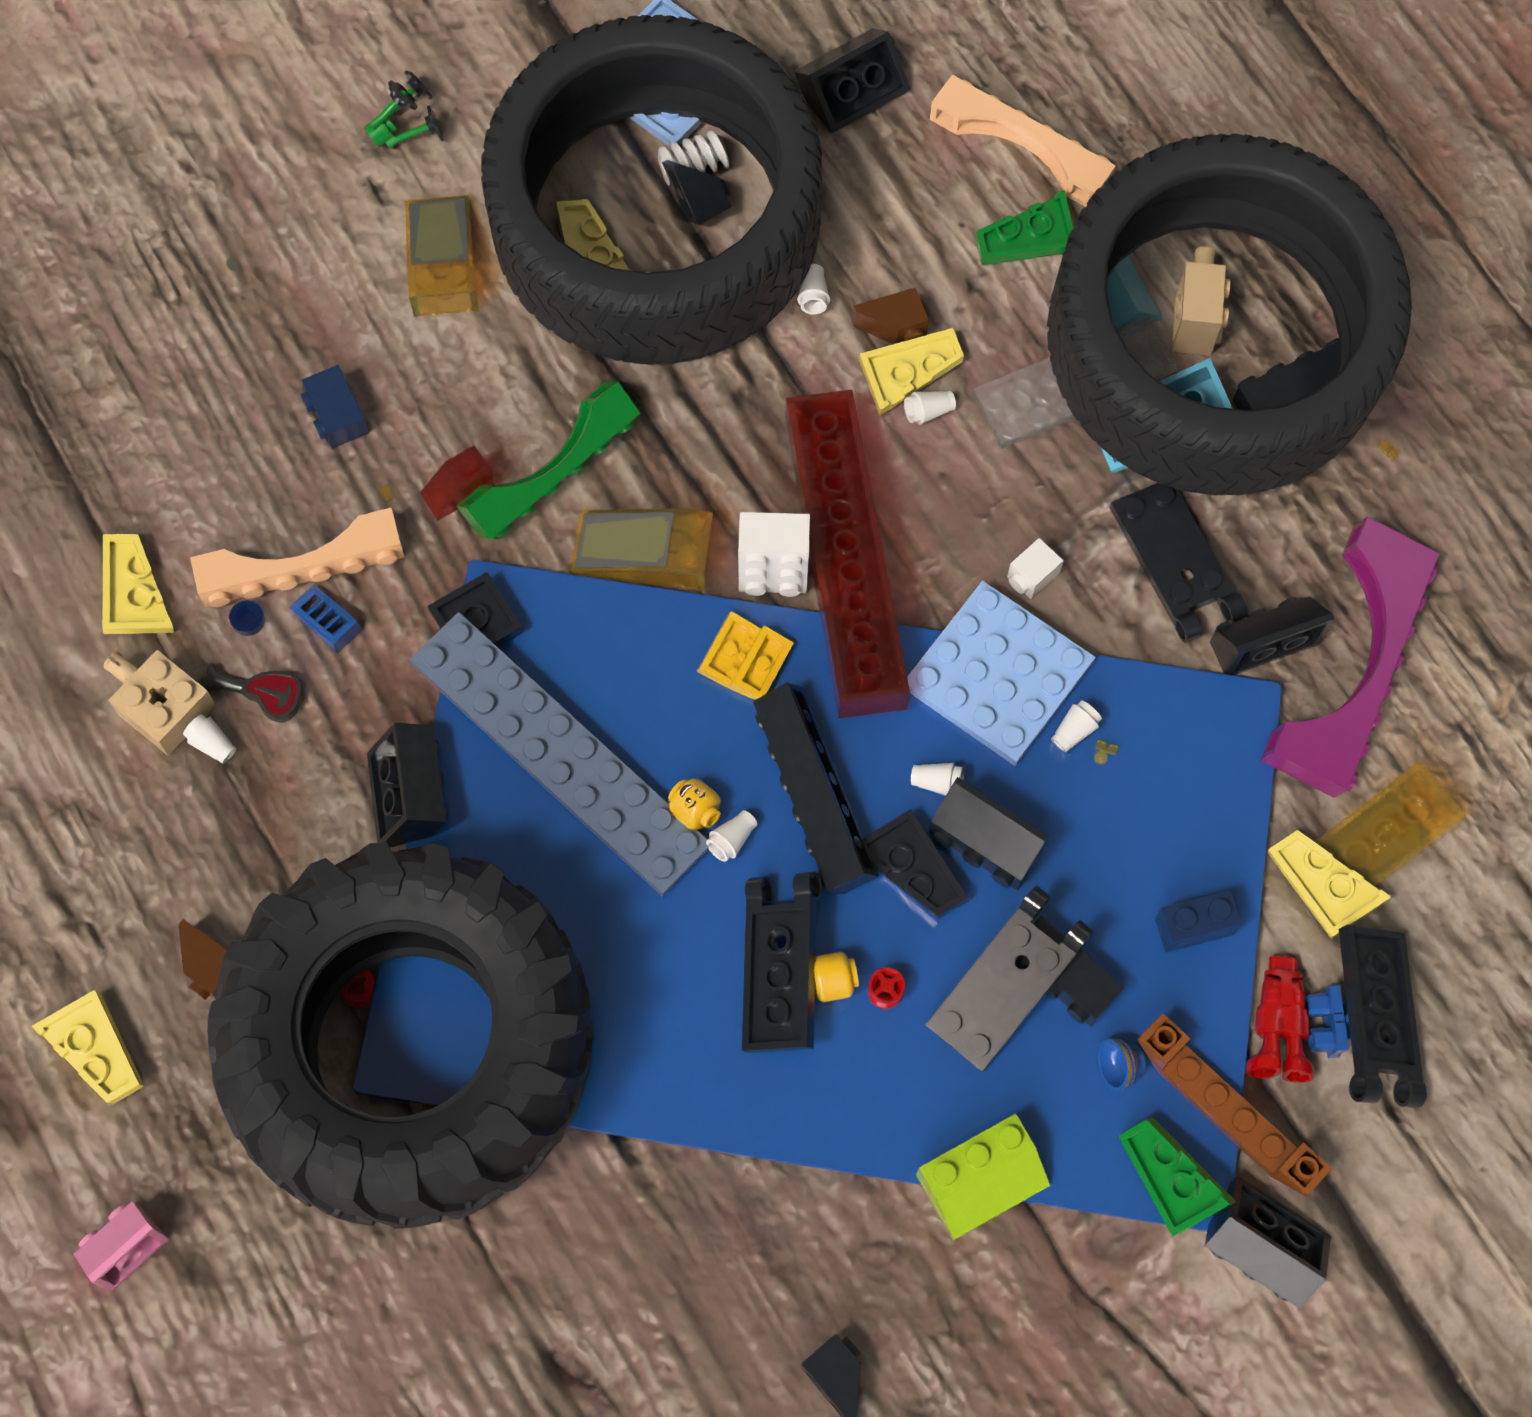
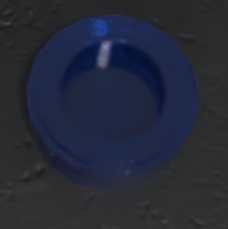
M245 600L233 606L230 610L229 620L235 632L243 636H251L260 632L264 627L265 615L259 604L254 601Z

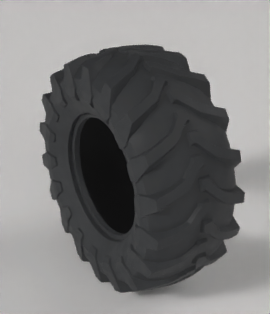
M386 842L369 843L359 852L335 865L326 858L309 864L284 895L272 892L258 904L242 941L232 942L223 957L216 1000L211 1002L207 1029L212 1081L222 1112L234 1136L241 1141L252 1161L260 1167L270 1180L309 1207L313 1205L325 1214L347 1222L374 1226L378 1222L390 1225L394 1229L416 1228L441 1222L442 1216L459 1220L486 1207L504 1195L503 1191L510 1192L521 1186L539 1168L554 1147L561 1142L569 1128L584 1092V1085L587 1082L592 1057L593 1022L590 1021L591 1001L584 972L564 930H559L553 916L545 905L520 884L514 886L504 876L503 869L490 862L466 857L461 859L450 857L448 847L434 843L392 852ZM402 957L432 958L451 964L467 973L481 986L490 999L492 1026L489 1044L478 1069L455 1095L438 1106L421 1113L399 1117H381L352 1109L328 1093L323 1083L318 1063L319 1033L329 1006L348 982L376 964Z

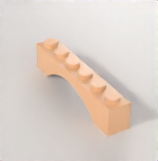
M951 75L932 101L931 121L956 135L971 133L992 135L1008 139L1025 147L1038 156L1051 169L1059 181L1062 190H1065L1066 196L1085 207L1094 192L1101 188L1103 183L1114 174L1116 165L1112 164L1106 157L1092 153L1083 148L1079 142L1065 138L1056 133L1050 126L1038 123L1029 118L1023 111L1015 110L1002 103L996 96L988 95L975 88L967 80H961Z
M387 508L357 516L351 525L333 541L317 550L297 557L278 560L255 559L222 549L190 557L198 595L204 606L222 607L232 600L240 598L253 599L260 597L264 592L276 589L290 590L300 583L308 581L321 582L329 579L332 575L344 572L353 574L362 571L364 567L376 564L389 565L405 556L392 508Z

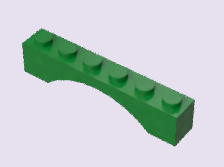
M618 381L603 382L581 401L578 417L569 438L561 450L545 466L533 474L514 482L499 485H480L456 507L480 538L489 540L501 538L510 530L509 524L518 517L523 518L535 509V502L542 496L548 497L556 492L560 487L559 482L567 475L573 476L582 470L585 466L584 461L592 454L598 455L610 445L608 441L616 434L620 435L628 431L634 425L633 420L641 413Z

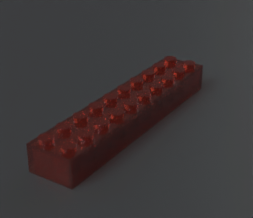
M853 390L787 397L785 421L802 514H810L809 556L838 719L907 710L910 689Z

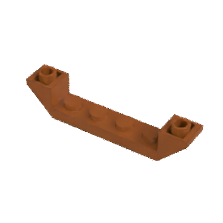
M1162 1013L1137 1040L1158 1073L1270 1177L1307 1197L1332 1168L1304 1142L1299 1147H1296L1186 1046L1191 1038Z

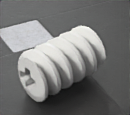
M711 130L707 131L706 140L702 135L698 134L694 137V144L690 139L686 138L682 141V148L678 143L674 142L670 145V152L663 146L658 149L659 165L668 186L670 185V180L662 164L665 160H670L704 173L707 165L716 173L717 162L721 161L726 169L729 168V158L725 144L720 135L717 136Z

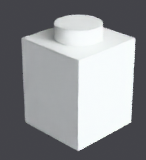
M1038 538L1010 563L1007 575L1009 583L1018 593H1025L1032 599L1060 574L1064 560Z

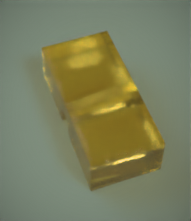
M1385 439L1377 446V449L1385 453L1391 461L1400 453Z
M1097 740L1095 749L1116 755L1119 746L1109 744L1108 748H1106L1107 742Z

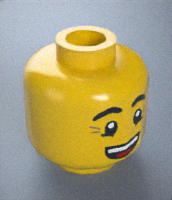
M683 779L669 793L670 813L688 829L700 830L704 827L710 828L718 821L721 814L719 811L721 798L701 779Z

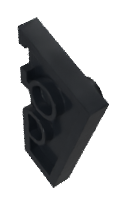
M911 809L864 838L876 869L936 918L940 919L969 900Z

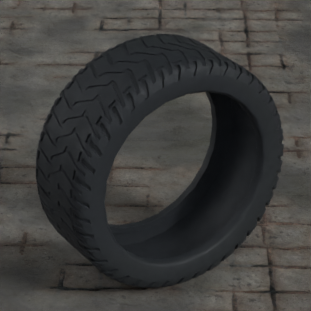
M635 15L629 16L628 19L616 18V20L604 21L603 24L597 23L591 27H585L578 33H572L568 37L562 38L554 46L551 45L545 52L542 51L534 61L532 60L528 67L524 68L518 77L514 79L512 86L508 87L499 102V107H496L489 123L490 128L487 129L485 135L484 152L481 155V172L483 173L481 182L494 248L502 273L506 275V280L513 293L519 297V301L530 314H534L535 319L549 331H554V334L570 344L574 343L576 347L616 361L621 360L622 362L635 364L647 363V365L688 362L717 354L746 340L776 317L799 290L810 269L819 238L823 177L822 148L818 128L809 105L796 84L771 57L756 45L729 30L726 31L711 23H702L699 20L687 17ZM665 112L679 114L681 117H695L701 122L720 128L748 149L763 167L774 190L762 216L741 240L714 258L678 270L650 273L615 269L583 257L558 239L536 211L540 191L552 167L574 143L599 127L627 117H634V114L642 113L644 115H653Z
M1247 134L1195 136L1191 139L1185 138L1168 143L1167 146H1160L1145 153L1141 158H1135L1123 166L1121 171H1116L1103 183V186L1094 192L1088 200L1087 206L1082 208L1074 223V229L1070 231L1050 299L1051 306L1049 307L1047 327H1049L1047 332L1048 351L1051 353L1049 357L1053 375H1056V382L1063 399H1066V404L1074 418L1080 421L1081 427L1093 441L1096 440L1103 450L1112 458H1116L1121 464L1159 484L1187 492L1207 495H1242L1264 492L1291 484L1295 480L1315 472L1318 468L1336 457L1362 427L1391 382L1404 355L1411 324L1412 299L1410 279L1402 250L1388 221L1366 192L1334 165H1329L1326 160L1321 157L1318 158V156L1309 151L1305 152L1300 147H1294L1286 142L1280 143L1272 138L1253 137ZM1205 227L1236 230L1266 240L1295 258L1317 281L1330 304L1339 335L1337 373L1315 392L1288 404L1255 410L1220 408L1184 397L1152 377L1128 351L1113 323L1106 292L1107 278L1120 261L1141 245L1171 232Z

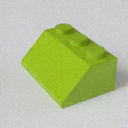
M1017 1114L1010 1116L918 1168L916 1173L918 1180L953 1241L1050 1186L1036 1147Z

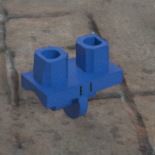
M1329 986L1323 992L1306 996L1305 1008L1308 1011L1309 1017H1322L1323 1028H1312L1309 1030V1050L1327 1052V1058H1339L1340 1053L1349 1050L1348 1040H1351L1347 1003H1342L1340 986Z

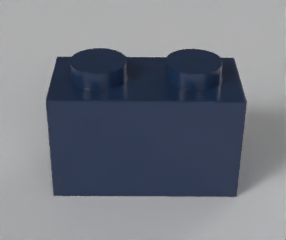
M339 364L302 379L306 392L300 395L308 413L315 411L318 419L313 421V424L321 440L327 438L333 449L369 434L364 417Z
M1231 890L1163 907L1155 918L1166 953L1232 936L1242 925Z

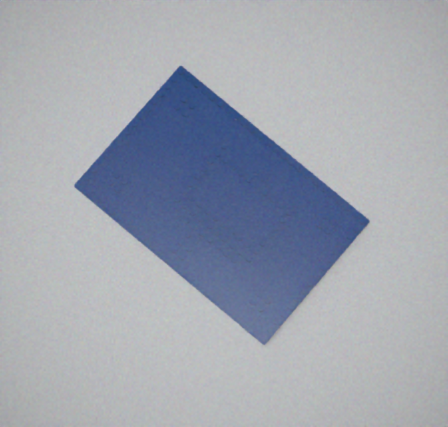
M472 560L468 564L464 585L488 572L522 625L523 632L497 646L506 656L668 804L670 803L668 800L670 791L683 779L699 778L720 796L721 806L719 811L721 814L718 821L710 828L704 827L698 830L707 840L710 838L709 833L736 817L743 810L749 812L758 824L752 830L735 858H729L726 862H723L708 850L662 897L440 692L433 726L435 739L439 742L438 762L439 769L444 777L442 792L444 803L448 807V817L446 823L432 837L409 842L406 845V849L434 843L448 847L450 857L458 859L466 857L496 865L503 869L504 876L514 886L520 884L534 894L549 910L559 930H564L584 972L591 1001L590 1021L593 1022L590 1070L587 1082L584 1085L582 1098L569 1128L921 1185L916 1176L919 1167L1010 1116L1017 1114L1036 1147L1050 1184L1048 1188L1023 1202L1166 1225L1118 1137L1145 1119L1153 1117L1227 1192L1235 1178L1238 1146L1158 1073L1137 1040L1164 1013L1191 1038L1186 1046L1243 1097L1274 767L1260 760L1272 730L1278 727L1282 690L1279 683L1092 654L1096 657L1094 663L1017 765L1014 766L902 688L903 681L943 631ZM731 611L757 627L762 628L765 625L793 642L767 693L787 682L804 688L863 837H867L911 809L969 899L938 919L878 870L879 877L844 895L830 893L822 886L821 897L817 900L816 956L843 952L847 955L848 959L854 958L859 986L854 987L851 997L828 1002L819 1001L815 993L814 1049L759 1053L742 1051L746 881L749 878L768 876L774 886V899L770 905L794 903V876L797 873L804 872L818 873L819 868L815 858L810 855L805 846L806 835L802 826L794 818L792 812L794 805L790 795L781 785V772L778 764L771 758L767 746L769 742L766 734L757 724L755 718L757 711L753 704L754 699L724 687L697 672L725 618ZM1083 700L1100 714L1102 720L1098 723V729L1073 748H1070L1066 753L1058 748L1051 738L1055 735L1056 730L1072 704L1077 705ZM1102 751L1107 754L1108 760L1105 764L1095 762L1094 755L1097 752ZM955 762L956 766L964 767L965 782L1049 836L1040 859L1018 890L1011 886L1005 888L999 885L991 877L992 873L981 866L975 868L963 860L960 852L952 847L949 849L944 848L933 840L932 834L929 833L930 824L945 795L919 788L918 786H912L911 774L913 765ZM1038 885L1051 896V899L1032 923L1042 915L1066 936L1079 920H1082L1095 932L1081 950L1120 983L1124 989L1092 1027L1086 1022L1083 1024L1078 1023L1069 1015L1066 1010L1068 1007L1060 999L1056 998L1054 1000L1045 994L988 1067L982 1072L925 1024L1019 908L1027 894ZM1231 890L1242 925L1234 935L1165 952L1155 921L1161 908ZM785 936L780 937L777 942L779 949L783 948L786 944L787 939ZM402 957L381 962L354 1080L355 1091L364 1095L438 1106L455 1095L474 1075L489 1044L492 1011L490 999L485 991L467 973L440 960L426 957ZM890 967L902 974L905 980V991L901 1002L896 1007L881 1009L871 1003L868 997L869 981L876 970ZM1105 1039H1120L1131 1046H1138L1145 1057L1144 1072L1137 1076L1131 1086L1122 1091H1113L1107 1087L1098 1069V1048ZM1213 1215L1189 1229L1207 1232L1208 1224Z

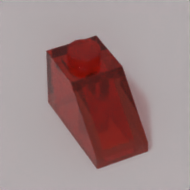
M474 445L445 461L422 489L420 495L437 521L458 510L456 506L480 485H495L492 471Z

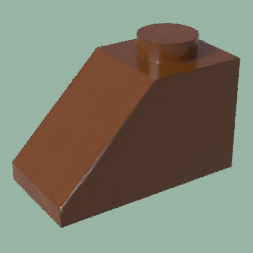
M915 287L854 305L852 322L857 329L889 343L897 344L927 335L929 319Z
M182 919L178 925L183 973L192 982L188 988L204 1000L209 996L216 1000L220 968L227 949Z

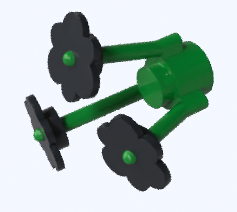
M407 70L404 74L407 76L408 81L406 85L409 89L406 90L400 83L390 80L388 85L390 86V97L393 100L375 119L364 126L368 135L379 148L386 143L391 149L397 143L427 130L430 131L431 135L437 133L440 140L445 141L440 121L436 118L430 105L427 106L429 115L424 117L425 124L396 136L394 135L398 128L390 117L400 107L409 106L411 109L416 110L418 106L412 96L413 94L418 97L421 95L426 96L430 100L433 98L422 81Z

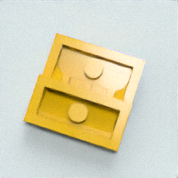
M731 611L725 618L697 672L724 687L756 700L768 692L793 642L765 625L759 628Z

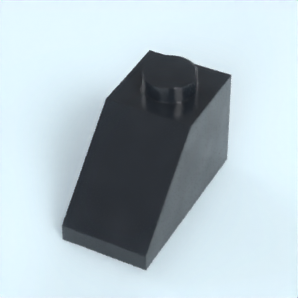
M670 160L662 162L687 221L700 225L731 208L727 198L730 196V192L722 179Z
M835 1334L801 1363L800 1368L841 1417H857L861 1363L857 1357L861 1353L847 1336L841 1340Z

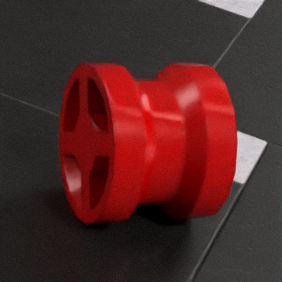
M890 967L876 970L872 974L868 986V997L871 1003L881 1009L896 1007L901 1002L905 991V980L902 974Z
M364 970L348 982L340 993L350 1006L364 1008L372 1003L376 981L368 970Z

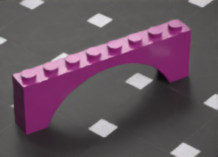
M1368 516L1353 527L1342 557L1357 576L1369 607L1372 637L1365 672L1353 694L1335 712L1314 720L1285 722L1272 730L1260 761L1333 798L1345 791H1350L1354 787L1359 773L1356 772L1358 763L1364 759L1370 748V742L1367 741L1370 732L1377 727L1382 713L1379 712L1382 701L1387 699L1393 688V683L1390 682L1393 672L1397 671L1403 662V646L1409 641L1415 631L1416 625L1413 624V620L1426 602L1427 596L1424 595L1426 586L1432 582L1438 568L1435 566L1439 553Z

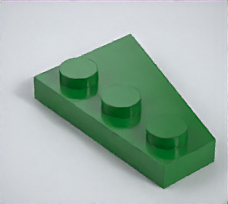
M1065 190L1055 194L1051 200L1042 204L1037 202L1029 206V209L1014 217L1007 216L977 230L975 239L981 266L1063 254L1070 231L1074 229Z
M1153 1117L1145 1119L1118 1136L1172 1237L1236 1203L1221 1185Z

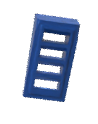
M315 585L289 607L336 654L362 631L359 623L348 612ZM314 597L319 600L307 612L302 610ZM326 606L327 609L314 620L312 616L321 607ZM332 613L335 615L324 627L320 625ZM342 621L344 624L331 634L329 631Z

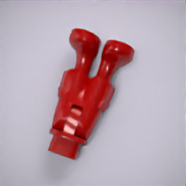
M1285 956L1269 957V970L1264 972L1261 1000L1256 1011L1255 1032L1263 1039V1044L1260 1052L1246 1062V1074L1250 1077L1268 1079L1280 1074L1282 1065L1280 1055L1281 1037L1286 1041V1058L1282 1066V1078L1293 1083H1306L1314 1079V1067L1305 1057L1302 1041L1309 1038V1015L1305 1008L1303 975L1298 973V959Z

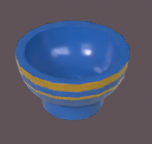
M1105 1039L1101 1042L1098 1048L1097 1062L1103 1081L1113 1091H1122L1135 1082L1137 1076L1145 1070V1057L1142 1050L1138 1046H1131L1120 1039Z

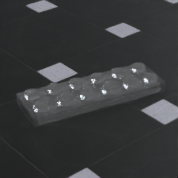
M1150 317L1118 329L1128 351L1152 377L1161 381L1180 372L1178 365ZM1050 357L973 388L972 395L1001 449L1075 419L1066 404V399H1063L1056 382V375H1053Z

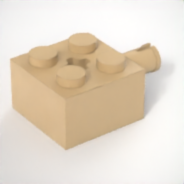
M1211 247L1197 248L1194 252L1195 262L1186 261L1175 293L1172 352L1211 356L1214 345L1221 342L1223 328L1227 326L1229 308H1224V299H1228L1230 279L1225 278L1226 265L1214 264L1216 251Z
M158 650L140 668L134 666L118 651L110 655L115 659L114 662L107 658L104 663V669L123 683L108 700L120 717L167 756L186 738L183 732L190 722L200 714L206 717L216 706L209 692Z

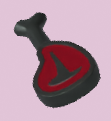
M211 663L207 666L206 675L198 680V683L207 691L213 688H221L240 693L247 697L248 700L255 701L259 704L265 716L274 722L284 723L291 720L299 710L303 699L304 688L300 679L288 672H262L247 680H241L222 675L217 670L216 665Z

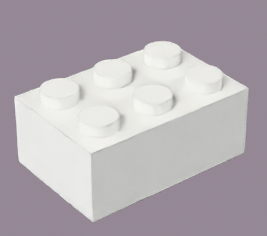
M740 512L738 548L739 592H746L753 596L763 595L766 592L780 593L787 597L797 596L800 593L806 594L810 514Z

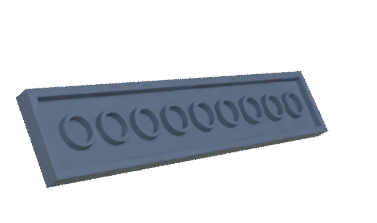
M460 612L409 659L410 664L662 897L709 850V846L706 844L707 839L698 830L688 829L669 811V804Z

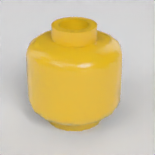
M843 952L816 956L814 977L815 993L818 1000L828 1002L851 997L854 987L859 986L854 958L848 959L847 955Z

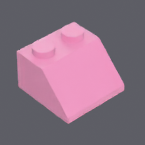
M133 1201L128 1205L122 1204L116 1208L108 1217L109 1222L101 1230H94L87 1234L80 1241V1248L73 1254L92 1283L110 1292L169 1240L142 1207Z

